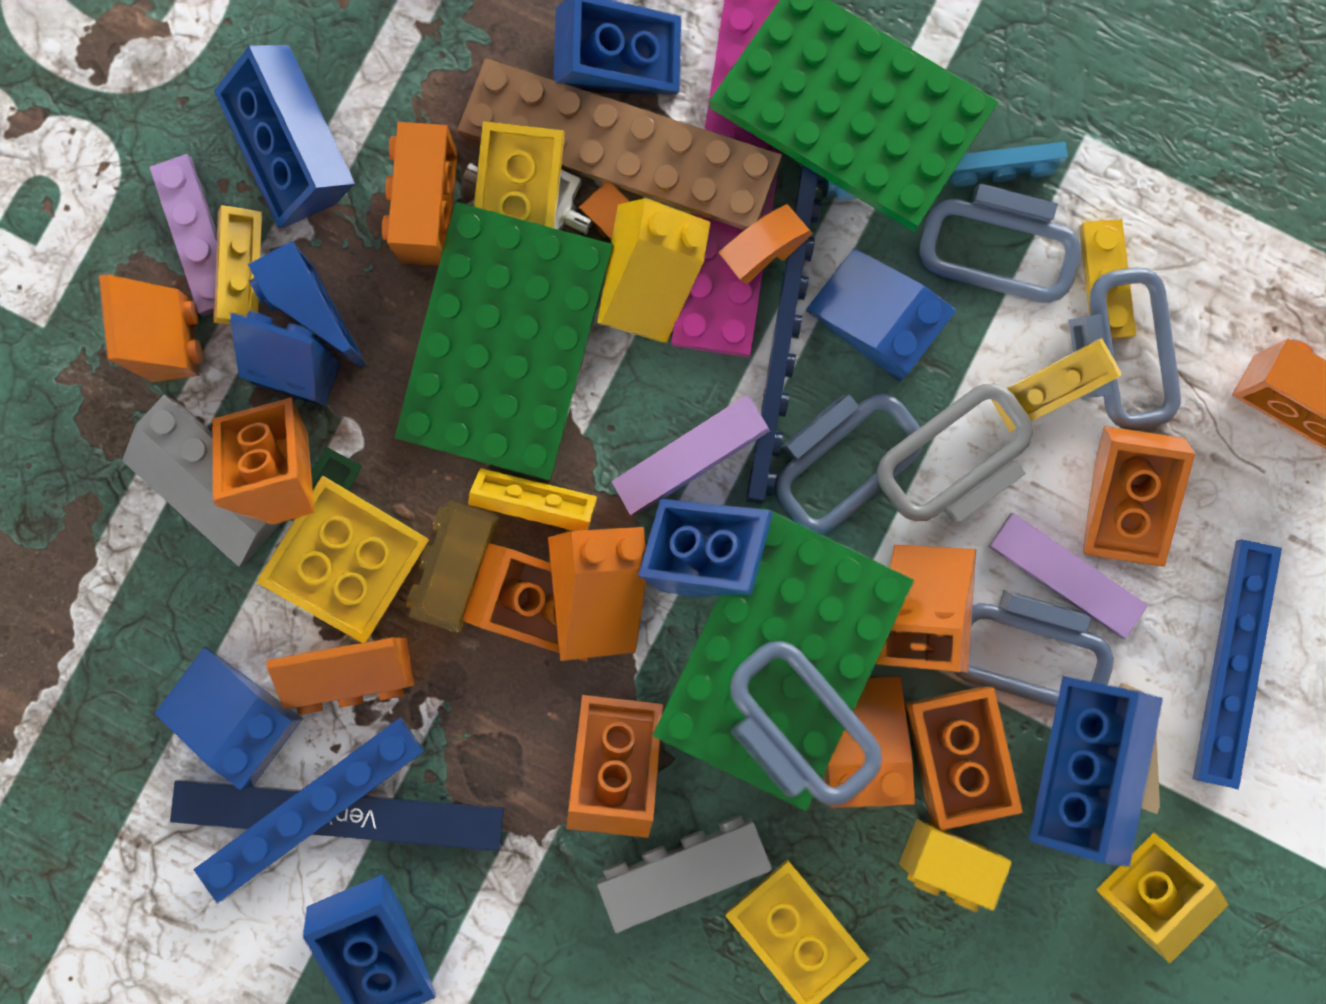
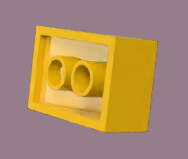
M646 198L618 204L611 241L613 247L606 270L597 323L662 343L667 342L674 328V322L677 321L704 262L710 222Z

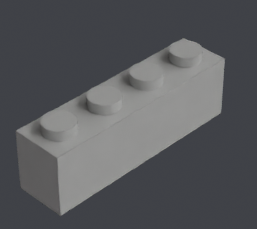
M738 815L719 823V831L706 836L703 830L697 831L681 838L682 845L666 851L665 846H660L642 854L643 861L628 867L626 861L604 869V877L598 879L597 886L615 933L772 871L753 820L751 818L743 820L742 815Z

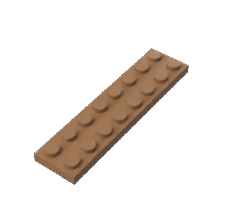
M487 58L484 60L457 129L461 136L481 142L483 121L563 130L565 138L561 169L601 183H611L616 188L742 230L747 229L760 220L782 161V154L564 83H555L554 80Z

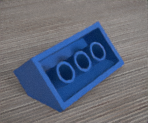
M289 45L248 46L214 90V93L277 227L281 229L335 205L355 185V182Z
M1062 676L1029 837L1030 842L1104 864L1130 867L1163 698L1140 691Z

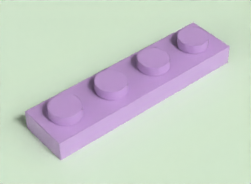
M188 154L150 166V170L197 311L204 317L214 313L217 232L193 160Z

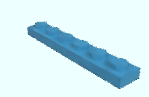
M1066 142L967 153L947 183H953L955 187H965L977 183L978 179L993 178L994 182H1005L1016 178L1019 174L1032 173V177L1035 178L1052 175L1068 157ZM825 179L823 185L825 198L836 197L837 201H850L857 198Z

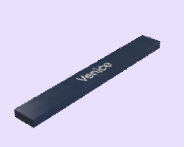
M178 779L174 781L170 822L249 829L301 790L251 786L240 790L233 784ZM365 795L312 835L499 851L501 849L504 807Z

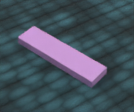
M745 395L611 482L629 514L636 517L658 503L660 499L666 498L770 432V429L751 397Z
M1014 513L1009 514L988 545L990 549L1121 639L1128 637L1148 607L1142 600Z

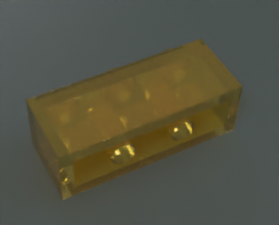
M448 500L446 508H439L433 524V530L438 531L433 546H426L420 561V568L424 569L423 576L419 585L413 584L407 598L406 607L411 608L408 617L461 633L464 625L462 619L488 544L493 540L500 519L498 516L452 500Z

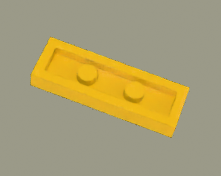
M221 205L218 211L213 323L230 325L231 313L245 317L248 311L258 313L259 299L249 283V280L254 278V275L248 264L260 258L261 211Z
M1123 219L1083 222L1079 226L1089 316L1091 315L1089 304L1090 291L1093 284L1103 274L1128 269ZM1131 285L1111 288L1106 295L1112 340L1131 339L1136 336Z
M1100 338L1006 388L1015 396L1032 422L1119 378L1122 373L1103 339ZM991 399L1008 431L1016 430L1014 422L996 400Z
M480 468L469 492L468 505L566 530L582 531L589 529L597 496Z

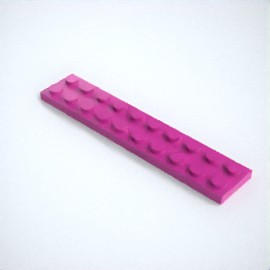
M724 0L709 101L779 0ZM708 102L705 130L778 154L781 153V151L710 109ZM777 175L761 218L772 212ZM691 213L693 216L709 221L710 228L704 262L677 321L674 322L671 346L750 358L763 270L748 284L741 281L718 252L744 230Z

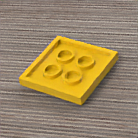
M322 475L313 490L314 513L301 516L293 521L256 580V583L357 641L365 643L429 539Z

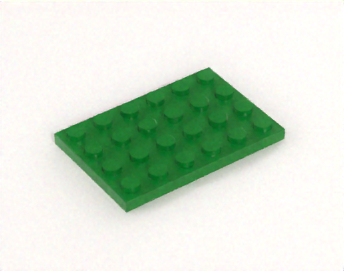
M779 0L711 97L709 108L915 233L999 101L830 0Z
M455 202L395 438L550 481L553 476L604 285L613 244Z
M771 511L773 515L752 594L718 596L652 736L807 811L813 795L806 787L796 796H785L731 733L730 729L741 719L746 718L737 708L731 696L730 684L733 674L747 658L765 644L777 641L789 643L803 653L853 712L914 579ZM780 658L773 659L750 679L747 686L748 693L820 779H822L845 728L787 661Z

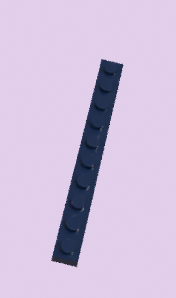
M802 165L794 212L810 228V223L817 224L821 208V200L814 199L816 186L824 185L825 178ZM812 237L804 241L786 258L760 413L770 432L757 439L755 443L746 502L762 504L765 500V495L772 496L774 491L776 472L769 470L772 455L779 456L783 433L776 432L778 416H786L789 393L782 391L785 377L792 378L796 354L789 353L791 338L798 339L800 334L802 315L795 313L798 299L805 300L809 277L803 276L802 271L804 261L811 262L815 244V238Z

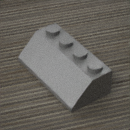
M163 395L135 425L122 461L238 567L242 568L283 522L271 524L216 507L213 502L212 431L181 403Z

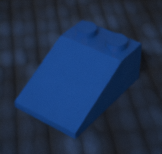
M564 0L555 9L553 80L555 83H564L588 92L676 95L680 93L682 16L613 0Z
M293 241L248 264L254 275V278L249 280V283L261 302L265 301L272 312L277 309L296 325L312 331V336L322 340V343L357 367L361 368L366 365L313 264Z
M853 248L805 311L901 382L953 316L956 309L923 284Z
M660 499L638 576L659 591L693 597L752 594L773 513L770 510Z
M207 647L202 649L154 713L207 766L240 790L256 784L303 720L301 716L290 708L284 709L278 699Z
M384 874L307 906L302 937L343 1004H423L436 998L435 989L402 905Z

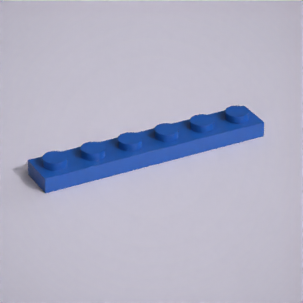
M1243 539L1236 540L1193 780L1239 790L1282 548Z
M402 718L397 719L194 868V872L217 904L413 761L425 750Z

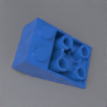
M248 311L246 317L231 313L230 325L239 377L249 384L325 408L341 364L330 354L332 349L322 345L323 341L313 337V332L306 328L288 324L285 330L278 325L272 324L273 319L253 311Z

